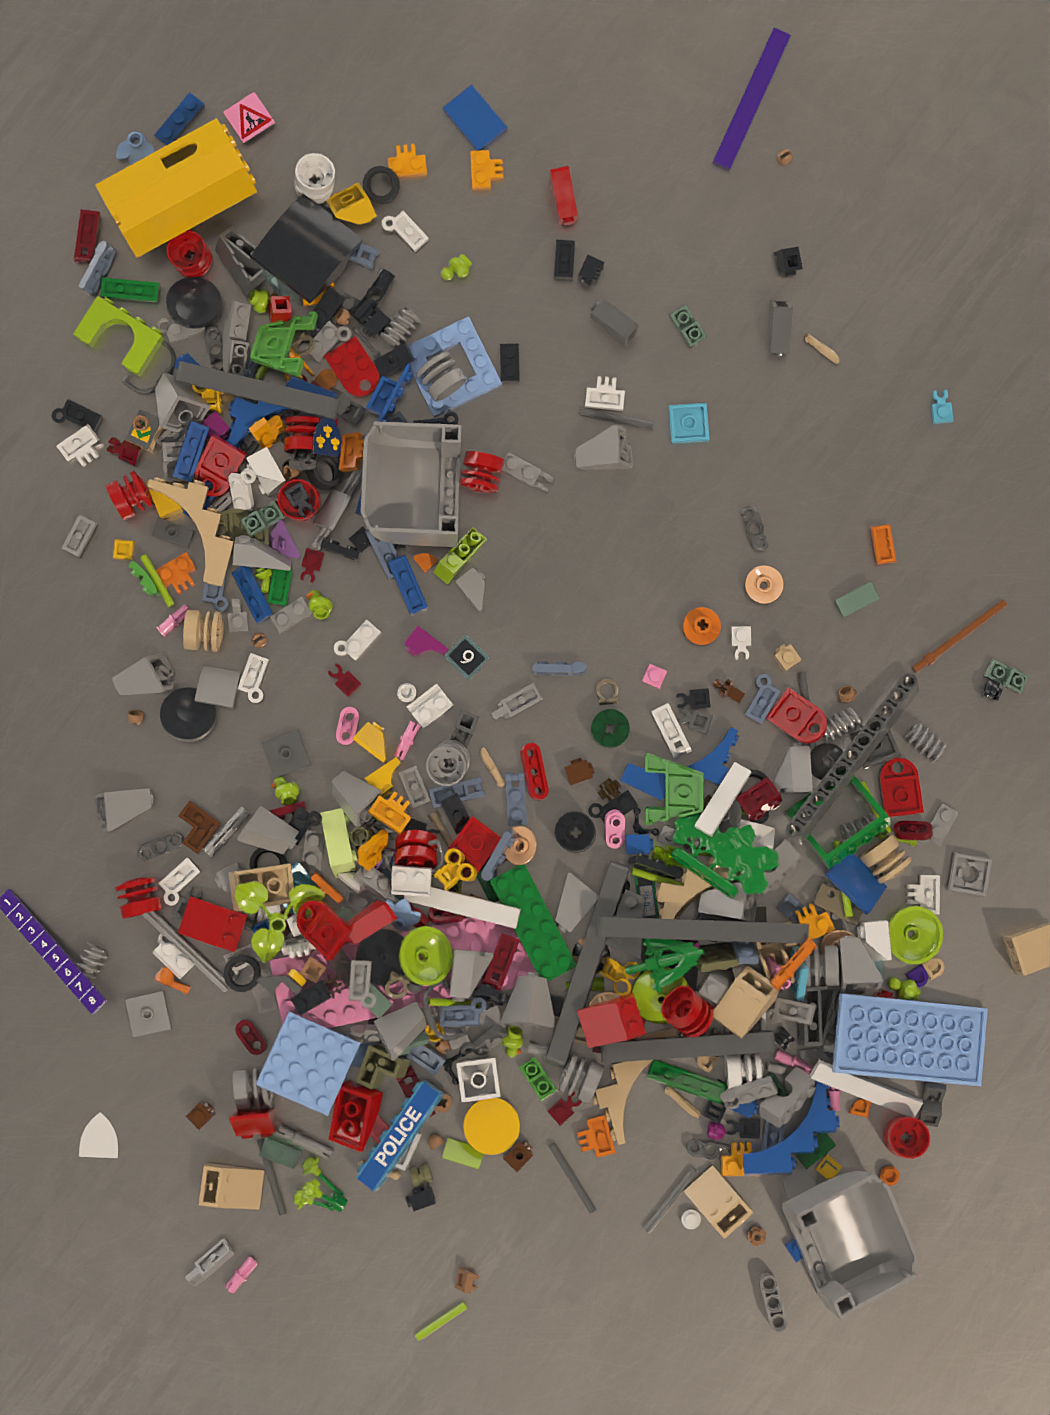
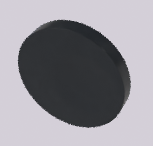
M187 277L175 282L170 287L166 296V307L168 314L177 324L186 328L197 329L212 324L218 318L222 308V299L219 290L210 281L200 277Z
M186 687L177 689L170 693L161 705L160 720L162 727L170 737L178 741L194 742L207 736L215 725V705L195 702L197 688Z
M380 929L363 939L358 945L356 961H371L370 983L385 986V983L390 979L392 971L398 975H405L400 964V948L404 937L398 932Z

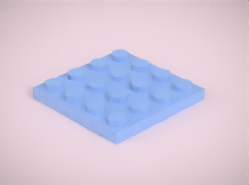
M288 1011L256 1081V1085L328 1116L360 1042Z

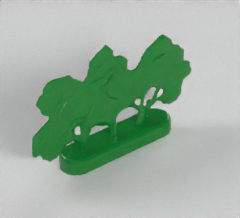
M703 812L688 815L685 818L680 817L674 821L676 831L673 834V841L680 845L689 844L692 851L691 854H688L681 848H675L671 853V857L676 862L731 899L738 893V889L731 883V880H739L746 894H754L756 892L762 894L769 883L764 871H769L779 866V855L777 851L767 846L753 847L752 843L756 835L751 825L742 826L741 829L737 827L728 828L726 833L719 832L718 826L711 837L695 828V824ZM688 837H691V842L687 841ZM694 838H699L700 840L698 849L694 845ZM708 852L714 857V861L709 867L697 860L699 853ZM716 866L729 870L726 879L713 871ZM738 871H741L739 876L735 875Z

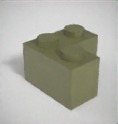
M368 1045L355 1082L370 1089H379L386 1075L395 1079L404 1078L411 1059L400 1055L392 1061L386 1048L380 1045Z

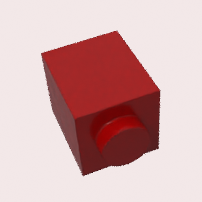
M290 296L270 297L268 305L270 323L283 320V322L290 320L292 314Z

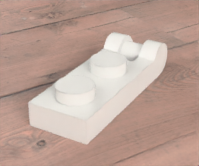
M669 703L651 711L674 760L680 758L679 755L683 753L688 754L692 752ZM680 740L682 746L675 748L673 743Z

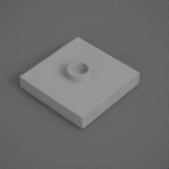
M164 991L125 999L133 1038L172 1029Z

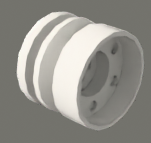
M316 153L307 154L299 159L296 164L294 182L297 196L300 197L304 193L317 204L328 200L333 193L335 168L333 163L324 155Z
M750 1053L744 1054V1058H740L739 1054L724 1055L727 1090L742 1085V1082L749 1083L764 1077L763 1062L759 1053H752V1058H750Z

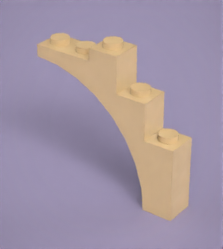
M156 477L154 480L149 479L148 489L164 494L175 501L189 514L196 524L205 550L203 582L223 587L234 542L230 541L231 537L220 535L219 538L216 537L221 520V514H218V510L207 507V510H203L209 490L208 487L205 486L204 482L194 480V483L189 482L188 488L184 489L185 485L174 482L173 485L165 483L166 480Z
M714 857L710 858L708 867L714 861ZM720 866L714 868L713 871L726 879L728 877L729 870ZM688 869L687 873H684L682 877V884L684 886L661 882V886L656 890L658 903L664 905V908L661 907L659 919H679L686 908L701 896V893L712 890L714 887ZM738 871L735 875L739 876L741 871ZM731 880V883L739 882V880Z
M672 1026L632 1039L677 1036L675 1027ZM652 1060L612 1063L613 1068L609 1070L612 1080L616 1079L617 1082L597 1087L596 1093L593 1095L595 1105L599 1104L600 1109L608 1107V1110L605 1111L608 1122H612L613 1129L610 1130L612 1140H617L618 1145L626 1143L623 1131V1112L628 1093L638 1075Z

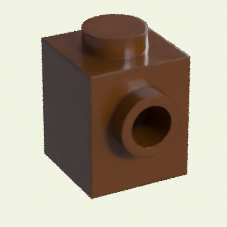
M581 758L570 761L571 765L564 767L570 786L592 779V774L595 773L592 763H587V760L582 761Z
M202 1100L185 1117L200 1130L216 1113L207 1101L204 1102Z
M518 1140L503 1156V1160L518 1172L533 1156L531 1151L533 1148L526 1141L522 1143Z

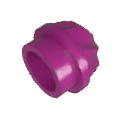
M715 1121L714 1123L709 1122L707 1138H712L713 1141L722 1139L726 1134L723 1124Z

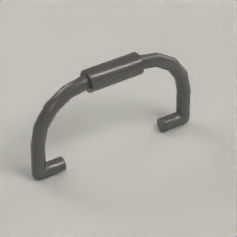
M163 340L161 344L171 354V364L163 373L171 375L174 364H176V354L169 343ZM130 374L126 375L122 383L139 394H149L155 391L161 376L156 381V384L149 389H139L128 381L132 377Z
M439 839L428 841L429 846L436 844L440 853L439 864L436 868L432 869V875L443 867L445 861L444 850ZM394 851L383 854L384 861L391 874L392 865L388 857L394 856Z
M444 978L439 983L427 987L423 996V1012L429 1028H432L435 1035L442 1040L452 1041L467 1034L466 1028L460 1027L461 1032L452 1036L443 1035L438 1031L433 1013L428 1006V995L433 988L444 984L445 989L450 988L447 978Z

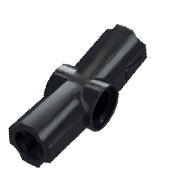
M380 269L366 295L350 312V315L357 322L364 324L368 316L374 312V309L382 305L383 299L395 279V275L386 269ZM377 294L380 298L374 301L370 299V296Z

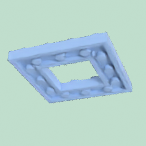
M469 316L408 345L415 361L410 363L411 372H413L416 383L434 418L502 385ZM460 343L476 375L467 379L464 385L447 398L435 402L428 393V389L432 384L423 386V379L419 380L416 373L427 362L428 358Z

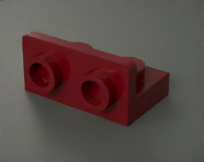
M768 777L736 797L750 822L761 819L767 811L776 809L783 801L781 794Z

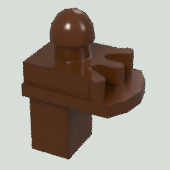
M719 679L713 681V686L716 689H720L718 694L722 698L728 697L737 704L741 702L745 693L733 686L735 682L729 679L725 683Z

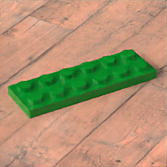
M525 864L518 865L489 880L501 904L521 909L517 927L514 930L539 977L546 978L548 982L575 968L577 965Z

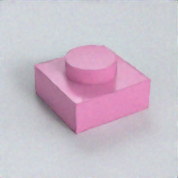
M649 664L642 682L660 689L667 671Z

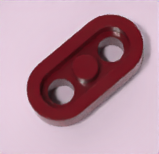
M899 821L894 825V834L896 838L901 840L924 841L933 836V828L926 821Z
M430 907L428 913L429 920L437 925L461 922L466 918L464 915H455L452 912Z
M242 1020L237 1023L235 1033L246 1049L253 1055L262 1054L266 1050L267 1042L254 1023L250 1020ZM243 1026L249 1027L248 1033L243 1032ZM255 1041L260 1042V1048L254 1047Z

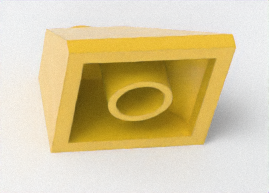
M359 182L330 196L326 200L336 218L361 225L377 217L369 197Z
M367 722L353 737V740L386 764L388 760L385 736L381 732L383 728L375 722L372 724Z

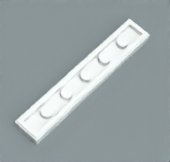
M432 886L430 897L404 895V899L406 898L409 902L515 929L521 911L519 908L448 890L445 891L444 889Z
M818 1060L810 1074L813 1080L912 1118L916 1116L923 1104L922 1099L863 1076L832 1072L833 1065Z

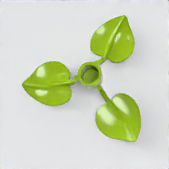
M247 882L236 886L235 899L238 906L244 912L254 914L261 907L268 917L269 930L261 928L253 934L251 939L253 950L263 963L271 960L281 950L284 944L282 931L286 927L285 920L288 918L287 915L291 907L293 906L294 911L298 913L304 903L313 900L321 901L325 897L322 890L309 884L295 886L289 892V899L292 902L288 904L284 915L278 912L271 914L263 904L268 899V891L263 884ZM307 909L306 915L311 914L310 909Z

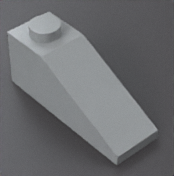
M246 535L235 537L233 565L291 570L292 559L255 538H250Z

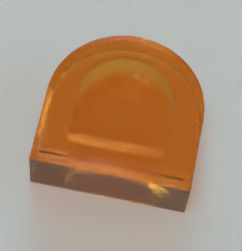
M331 369L322 370L314 379L327 390H331L337 384V376Z

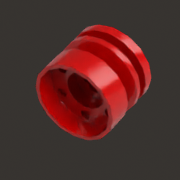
M187 230L168 242L167 256L169 261L182 276L201 277L208 272L213 262L212 252L198 233Z
M307 415L285 418V424L288 426L285 428V432L293 436L284 438V452L292 454L293 449L313 450L314 433L321 418Z
M466 451L463 465L470 468V470L461 471V475L466 478H460L459 485L475 492L497 493L499 487L495 484L500 483V479L493 476V474L502 473L504 459L484 452Z
M135 470L130 472L133 481H130L127 475L123 476L124 486L117 480L105 485L114 506L124 521L136 515L134 509L136 505L142 512L145 511L143 501H145L149 508L154 506L147 485Z
M293 479L281 487L278 493V505L287 517L297 521H306L318 513L321 506V497L318 490L309 482L302 479ZM299 482L303 484L312 499L307 503H310L315 509L314 513L310 509H306L304 511L305 519L299 514V508L295 510L284 493Z
M140 877L125 881L115 887L116 892L125 890V894L117 896V899H127L128 902L120 906L122 919L162 910L160 897H150V893L158 890V888H148V884L156 882L155 877Z
M689 986L674 988L664 998L661 1006L662 1017L684 1036L690 1038L703 1034L711 1025L714 1016L712 1005Z
M899 1116L887 1123L883 1133V1140L886 1148L892 1154L902 1158L914 1159L927 1151L930 1145V1133L926 1125L917 1118ZM904 1133L908 1135V1138L905 1140L901 1139Z

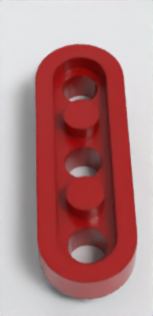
M535 743L525 744L520 750L528 794L534 800H541L546 798L549 792L541 750ZM528 750L531 752V756H528ZM531 769L535 771L534 775H532ZM535 788H538V794L535 792Z

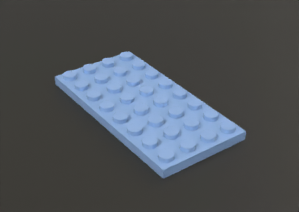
M839 993L832 1072L981 1086L988 1008Z

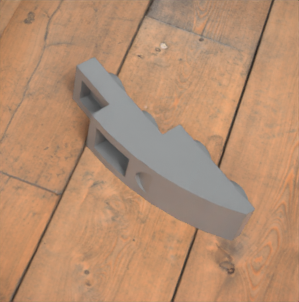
M231 301L229 318L225 320L223 330L222 354L224 372L240 376L245 374L249 347L246 337L251 304Z

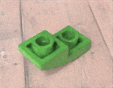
M132 560L128 567L132 569L131 574L141 579L144 577L139 583L144 586L142 590L150 596L153 594L159 596L160 592L151 576Z
M533 1057L519 1067L541 1101L558 1091L536 1057Z

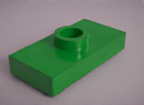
M293 568L291 570L273 569L268 604L287 606Z
M827 1133L816 1135L818 1148H814L813 1154H794L806 1170L837 1146Z

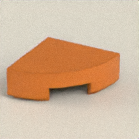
M421 553L413 557L424 573L439 562L438 558L427 553Z
M862 1098L858 1099L851 1105L848 1113L868 1118L871 1102Z

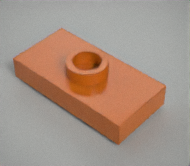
M890 524L871 527L876 564L882 565L896 562Z
M317 871L310 875V878L319 886V889L324 892L325 897L329 895L338 904L344 900L343 895Z

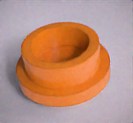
M886 1166L881 1170L880 1179L888 1186H893L899 1181L900 1174L895 1167Z

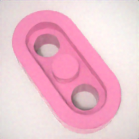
M346 707L340 713L336 739L342 745L352 744L354 742L353 737L357 733L360 715L353 707ZM350 713L354 716L351 721L347 720V715ZM348 732L349 738L343 739V733Z
M611 810L605 816L604 839L611 848H619L625 841V817L619 810ZM618 819V823L614 824L613 821ZM618 837L617 841H612L613 838Z

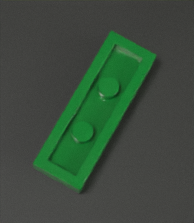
M102 277L100 296L101 298L106 297L109 299L158 303L160 284L159 282Z

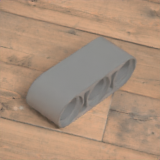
M764 1272L759 1276L758 1281L768 1322L774 1331L782 1332L787 1328L788 1321L779 1285L772 1273ZM767 1278L773 1279V1284L769 1287L763 1285L764 1280ZM772 1297L778 1299L775 1306L768 1305V1301ZM776 1317L783 1318L780 1325L773 1324V1320Z

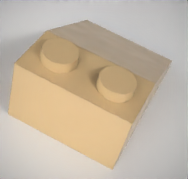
M291 864L228 872L234 911H243L236 902L235 888L237 885L247 882H259L267 888L268 899L263 903L265 907L292 902L289 899V892L294 888Z

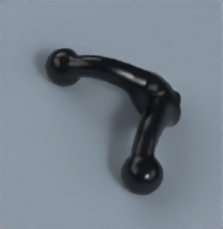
M638 807L634 808V832L640 835L652 833L654 836H657L659 834L657 828L653 830L643 829L640 826L639 814L641 809Z
M461 1051L443 1063L444 1070L452 1077L454 1085L459 1084V1078L455 1076L451 1069L452 1063L458 1058L466 1056Z

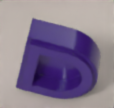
M922 964L904 974L907 979L914 980L917 987L924 986L928 981V974Z

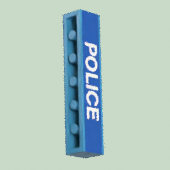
M427 1080L418 1082L412 1090L414 1094L410 1099L407 1098L401 1106L403 1110L399 1115L396 1114L390 1122L392 1125L389 1130H385L379 1137L381 1141L378 1146H374L368 1153L370 1157L367 1162H363L357 1169L358 1175L356 1179L374 1192L381 1188L445 1095V1093Z

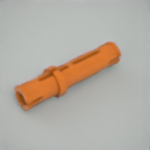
M807 938L791 959L780 967V971L769 983L779 991L785 982L794 976L793 973L817 947L816 944Z

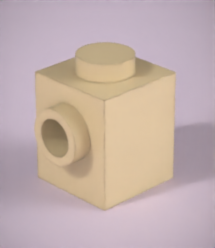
M783 644L775 650L777 654L773 656V659L783 673L802 660L791 644L787 647Z

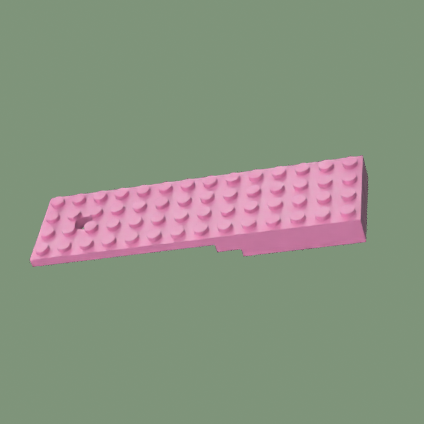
M472 917L466 918L461 922L429 926L440 930L447 937L451 944L452 952L453 949L494 953L501 933L519 939L514 928ZM412 930L401 932L399 934H401L405 938L406 935ZM520 941L501 991L514 988L519 976H527L529 972L536 973ZM360 942L355 945L351 943L343 944L334 959L329 961L318 950L312 951L310 955H305V953L301 957L296 955L292 959L290 956L270 960L272 976L288 975L291 969H295L300 974L308 959L312 957L326 966L317 983L320 980H328V974L330 979L338 976L337 983H343V985L338 986L342 993H334V999L330 998L308 1012L299 1015L291 1001V998L296 994L281 982L275 990L282 1024L288 1011L326 1028L377 1018L369 1009L364 1008L360 1001H349L351 961L356 960V951ZM488 967L475 988L482 985ZM451 969L445 977L448 980L449 986L451 978ZM496 972L492 974V977L498 979L500 976ZM304 977L306 983L299 993L315 985V983ZM333 981L325 984L329 992L336 990L335 982ZM402 981L389 986V990L394 993H399L404 989ZM372 984L392 1003L390 1008L381 1017L416 1001L420 1008H424L423 996L428 986H423L422 990L416 994L410 993L408 990L405 996L396 999L386 994L385 986ZM444 984L433 988L428 995V998L453 999V997L449 996V988L445 989Z

